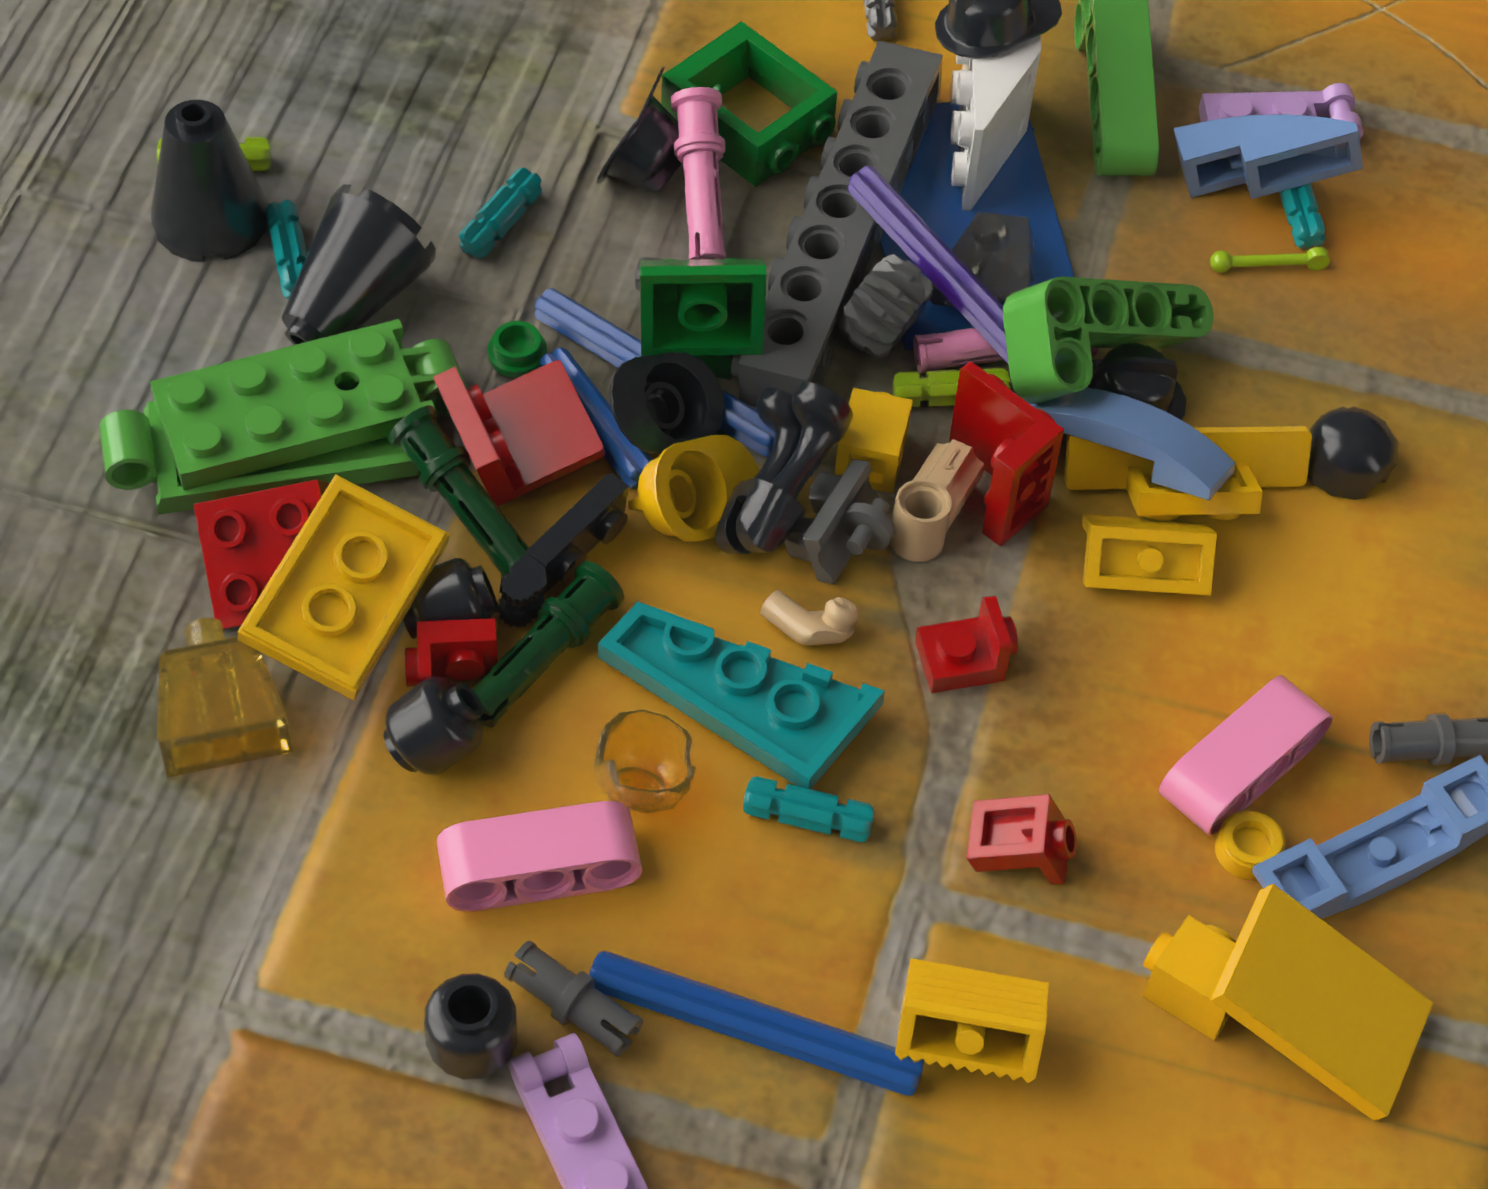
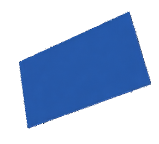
M950 102L937 103L900 196L1003 306L1006 298L1013 292L1057 277H1074L1035 139V129L1031 125L1030 118L1026 133L971 211L962 210V187L952 186L951 181L954 152H961V146L951 145V121L953 111H960V105L950 104ZM884 232L880 242L883 258L895 254L902 260H908L917 266L896 242ZM932 282V296L926 303V308L921 312L916 323L907 332L905 338L902 339L904 349L913 350V338L915 335L938 334L974 327Z

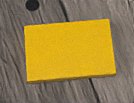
M335 474L237 631V640L355 701L411 607L418 591L449 543L450 533Z
M1271 884L1259 891L1210 999L1220 1009L1373 1121L1389 1116L1433 1006L1431 1000L1275 884Z

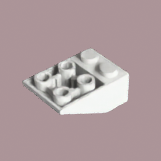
M1041 35L1022 42L994 57L974 59L956 55V64H963L962 70H953L951 74L950 104L960 105V111H953L951 145L961 146V152H954L951 181L952 186L962 187V210L971 211L1027 131L1041 55Z

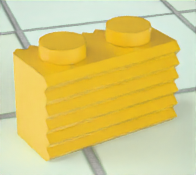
M910 958L895 1054L900 1060L909 1056L914 1063L924 1059L928 1065H931L937 1061L942 1068L949 1064H952L956 1070L966 1066L970 1073L980 1069L985 1076L993 1071L999 1078L1008 1074L1013 1081L1022 1076L1029 1083L1036 1079L1047 1025L1049 983Z

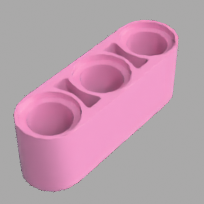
M1279 675L1187 752L1163 779L1159 787V793L1208 836H1213L1219 832L1226 818L1236 812L1244 811L1306 756L1328 731L1333 722V716L1286 677Z
M600 801L462 822L444 829L438 835L436 841L446 902L449 907L466 912L614 890L633 883L641 876L643 871L630 809L627 805L616 801Z

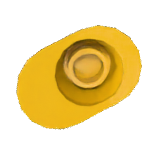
M710 435L675 443L663 450L660 456L648 462L639 476L638 496L628 502L629 509L642 511L645 520L651 528L662 535L677 536L685 542H699L714 538L718 523L733 489L741 481L752 479L759 470L754 457L745 446L728 435Z

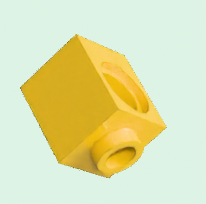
M853 388L849 401L853 418L844 437L838 442L834 474L843 475L853 459L867 461L872 469L869 474V483L872 489L893 494L908 438L913 400L896 397L886 392H872Z

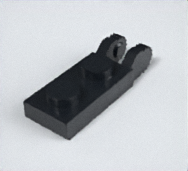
M607 473L526 550V553L509 569V573H505L504 578H501L499 593H502L499 598L500 612H498L500 613V619L504 620V624L508 623L510 627L517 626L519 628L522 625L525 627L528 622L531 623L532 618L538 617L540 605L544 602V594L558 581L562 584L569 583L575 577V569L582 562L586 561L587 553L600 541L606 545L618 536L628 519L625 509L629 486L613 473L611 475Z

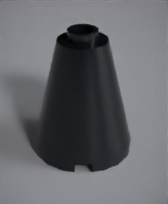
M206 100L181 102L169 110L164 121L151 208V221L156 237L170 253L193 262H205L204 255L221 253L224 255V260L238 257L254 247L267 229L266 208L268 204L266 197L221 108Z
M344 184L336 190L328 203L282 314V321L288 328L285 335L294 345L360 328L430 267L436 258V248L432 241H430L426 248L423 247L416 238L422 227L411 216L393 202L366 188L359 197L348 194L351 185Z

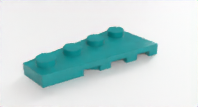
M638 601L598 643L599 659L794 785L808 789L813 788L883 705L885 691L865 683L862 684L861 689L833 680L832 671L807 663L805 669L771 657V649L749 641L744 646L714 636L715 631L713 628Z

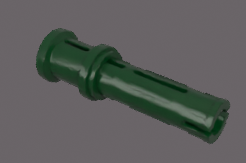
M430 405L420 407L399 421L389 432L387 439L393 448L403 449L421 473L418 479L424 489L440 493L470 535H472L501 573V577L504 578L505 573H509V569L526 553L529 547L469 470L471 464L469 453L462 446L455 447L436 422L438 418L437 411Z
M590 561L582 562L575 569V579L557 598L549 597L540 605L539 620L491 668V671L472 688L483 705L484 711L480 717L484 726L494 727L498 720L508 711V708L533 685L560 654L568 647L574 648L583 645L589 639V628L607 609H617L623 603L625 597L622 588L616 579L603 567Z

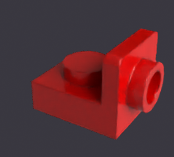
M996 596L982 598L978 617L920 626L916 630L915 644L931 694L1005 681L1010 656L1018 651V637L1014 621L1010 616L1003 617Z
M496 618L417 622V647L405 648L406 686L415 687L431 676L450 677L461 681L486 676L498 662Z
M1050 794L977 800L973 802L966 859L975 872L1039 867L1051 885L1065 884L1067 861L1074 859L1076 855V832L1072 821L1064 818Z

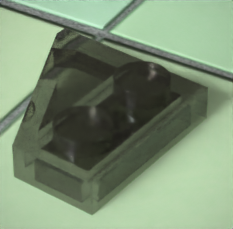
M977 212L951 251L1004 306L1006 298L1010 294L1030 287L1031 282H1034V265L1031 255L1034 253L1032 228L1028 217ZM932 282V296L930 298L932 304L955 307Z

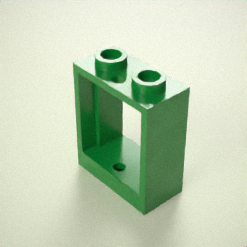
M741 21L662 74L661 104L678 121L677 113L671 109V96L674 93L691 87H706L718 90L723 95L750 77L792 108L760 132L755 131L725 107L721 106L717 110L719 136L725 139V152L720 160L756 187L773 174L784 172L794 159L812 146L823 144L831 136L836 125L835 112L838 91Z

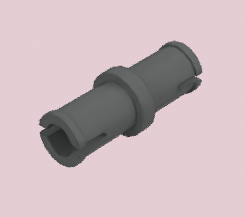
M1438 713L1429 714L1425 721L1374 722L1369 734L1371 755L1373 759H1376L1377 764L1390 761L1428 759L1432 765H1447L1451 763L1453 758L1476 757L1478 755L1488 756V717L1450 719L1447 714Z
M531 940L519 948L514 956L536 970V972L521 962L517 965L510 961L505 970L504 977L510 982H515L553 1009L551 1017L564 1026L569 1022L573 1023L611 1050L613 1055L616 1057L621 1056L633 1041L613 1028L610 1023L626 1035L630 1033L637 1035L644 1020L638 1015H633L596 989V980L589 974L582 971L576 975L539 949Z

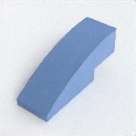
M1275 114L1215 119L1174 128L1180 164L1191 198L1246 183L1250 197L1254 199L1363 169L1360 136L1356 122L1318 116Z

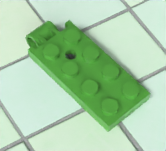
M400 319L150 381L152 396L183 490L385 438L399 421L423 406H433L438 413V417L450 415L433 377L456 367L466 389L468 388L450 344L441 339H430L418 343L413 348L404 349L401 339L404 337L403 326ZM347 382L358 384L355 389L349 391L340 390L336 387Z
M347 382L336 387L340 390L349 391L355 389L358 384ZM154 401L147 402L144 414L135 410H119L105 416L99 425L107 482L111 486L123 490L139 489L150 483H157L158 494L156 495V503L159 515L194 510L193 504L316 479L331 482L335 474L355 485L419 475V470L403 449L393 448L387 437L183 490Z

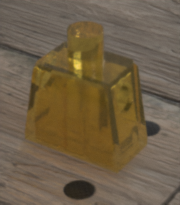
M200 618L190 622L184 629L186 647L166 650L159 657L157 735L167 778L292 753L286 711L261 653L238 641L237 637L226 639L223 624L218 619Z

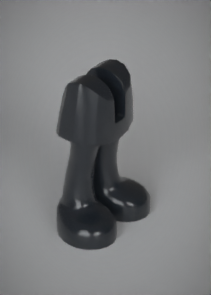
M802 382L794 395L777 388L767 387L763 389L756 403V412L760 420L775 433L774 443L766 462L752 479L741 481L731 493L715 531L716 543L723 552L735 555L750 554L752 552L772 553L781 546L805 514V508L796 498L833 446L844 437L853 418L850 406L832 390L811 382Z

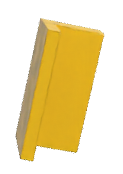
M1083 514L1082 527L1087 533L1083 575L1085 587L1211 596L1217 533L1205 522L1157 521L1148 518Z

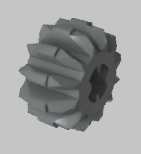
M895 254L884 257L865 276L863 282L854 291L850 301L845 305L844 311L839 317L838 328L840 332L848 338L850 344L862 353L867 352L876 359L888 356L898 343L905 338L907 332L926 308V303L932 296V281L921 273L922 270L910 261H904Z

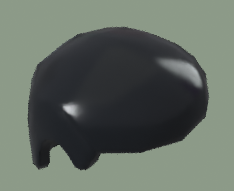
M1354 406L1350 408L1340 407L1321 415L1310 428L1312 441L1307 477L1312 484L1332 496L1353 500L1366 497L1374 486L1380 482L1386 483L1392 470L1397 465L1398 440L1387 423L1368 410Z

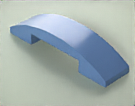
M1085 388L1082 391L1049 401L1031 404L1033 407L1047 412L1064 429L1063 433L1153 460L1152 483L1210 500L1234 473L1235 462L1209 438L1184 421L1145 402L1104 390Z
M1478 755L1424 782L1419 796L1317 846L1312 838L1303 841L1253 866L1252 873L1262 888L1275 884L1320 919L1373 899L1436 867L1488 834V765L1481 755Z

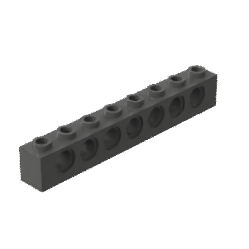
M878 41L870 61H861L855 78V96L853 100L846 98L840 110L838 119L839 133L836 138L828 137L821 159L822 172L819 177L811 176L804 197L805 211L803 216H794L790 223L786 240V255L784 258L776 257L771 267L768 282L770 292L765 300L763 355H733L731 375L739 379V400L749 406L756 407L761 392L767 387L777 388L794 395L802 382H811L822 386L843 335L838 328L839 317L843 313L845 305L853 296L854 291L860 286L867 275L885 232L849 193V179L863 167L871 166L900 195L940 97L942 54Z

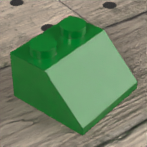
M735 258L715 260H640L641 356L667 352H687L693 356L763 355L767 276L764 261L762 259Z

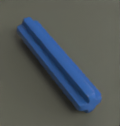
M558 347L552 353H545L540 359V364L544 366L555 360L562 362L606 452L604 457L629 488L637 489L641 472L647 463L653 459L648 453L632 445L619 430L612 414L611 405L568 350Z

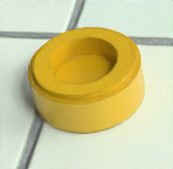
M1250 810L1239 811L1230 815L1222 823L1215 842V853L1219 863L1230 874L1246 880H1257L1252 873L1253 866L1283 852L1286 845L1285 836L1278 823L1266 814Z

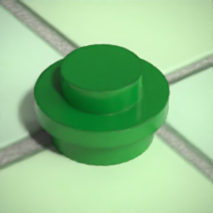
M510 321L498 327L487 346L488 361L492 368L504 376L519 378L542 367L540 359L547 353L546 341L538 329L524 321Z

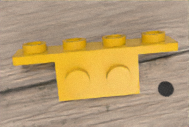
M1306 426L1194 428L1214 442L1235 462L1234 473L1210 500L1152 483L1153 460L1067 434L1064 482L1069 490L1126 489L1137 516H1146L1157 521L1174 520L1179 515H1207L1213 519L1232 520L1239 517L1240 514H1260L1263 493L1260 487H1301L1306 484L1312 434Z

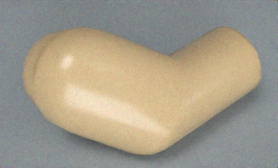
M776 590L765 600L760 610V615L798 644L811 646L843 643L855 632L853 624L858 619V610L851 601L837 597L826 603L825 610L807 611L782 591Z

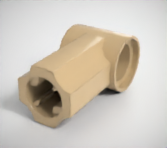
M954 439L946 444L937 443L915 478L899 488L892 516L895 535L890 541V546L903 559L913 562H926L934 559L941 553L947 530L978 484L984 471V463L976 457L971 446Z

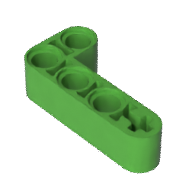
M1078 0L1074 19V39L1076 49L1078 51H1086L1095 173L1097 176H1154L1158 165L1159 139L1148 0Z
M1057 277L1013 292L1006 298L1003 306L1008 363L1013 388L1018 396L1033 405L1082 391L1090 384L1093 376L1091 348H1115L1122 344L1139 343L1159 350L1205 336L1213 325L1214 312L1211 301L1203 290L1194 285L1078 277Z

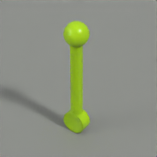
M1314 247L1301 254L1231 256L1228 252L1220 250L1212 254L1210 258L1211 268L1218 273L1227 272L1231 267L1307 265L1309 269L1318 271L1326 268L1330 263L1328 251L1323 247Z

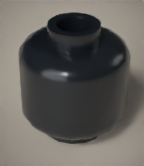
M454 558L434 566L403 618V622L411 638L415 639L417 638V622L491 619V615L500 612L494 590L482 565L472 568L465 559Z
M428 677L388 708L385 718L386 730L383 736L389 753L400 766L410 772L419 771L430 775L443 773L482 742L484 728L480 716L484 710L481 700L464 683L459 682L455 684L447 678Z
M480 973L460 974L445 980L432 992L424 1009L426 1046L433 1062L445 1073L463 1080L485 1078L497 1073L506 1065L517 1046L516 1005L508 989L496 979Z

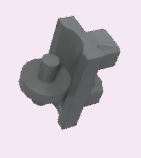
M853 459L843 475L820 472L811 486L809 496L814 513H818L815 519L802 516L784 541L789 556L811 562L816 578L820 582L835 584L853 554L861 555L865 548L871 550L887 548L895 535V526L886 515L890 505L872 489L869 483V474L872 469L867 461Z

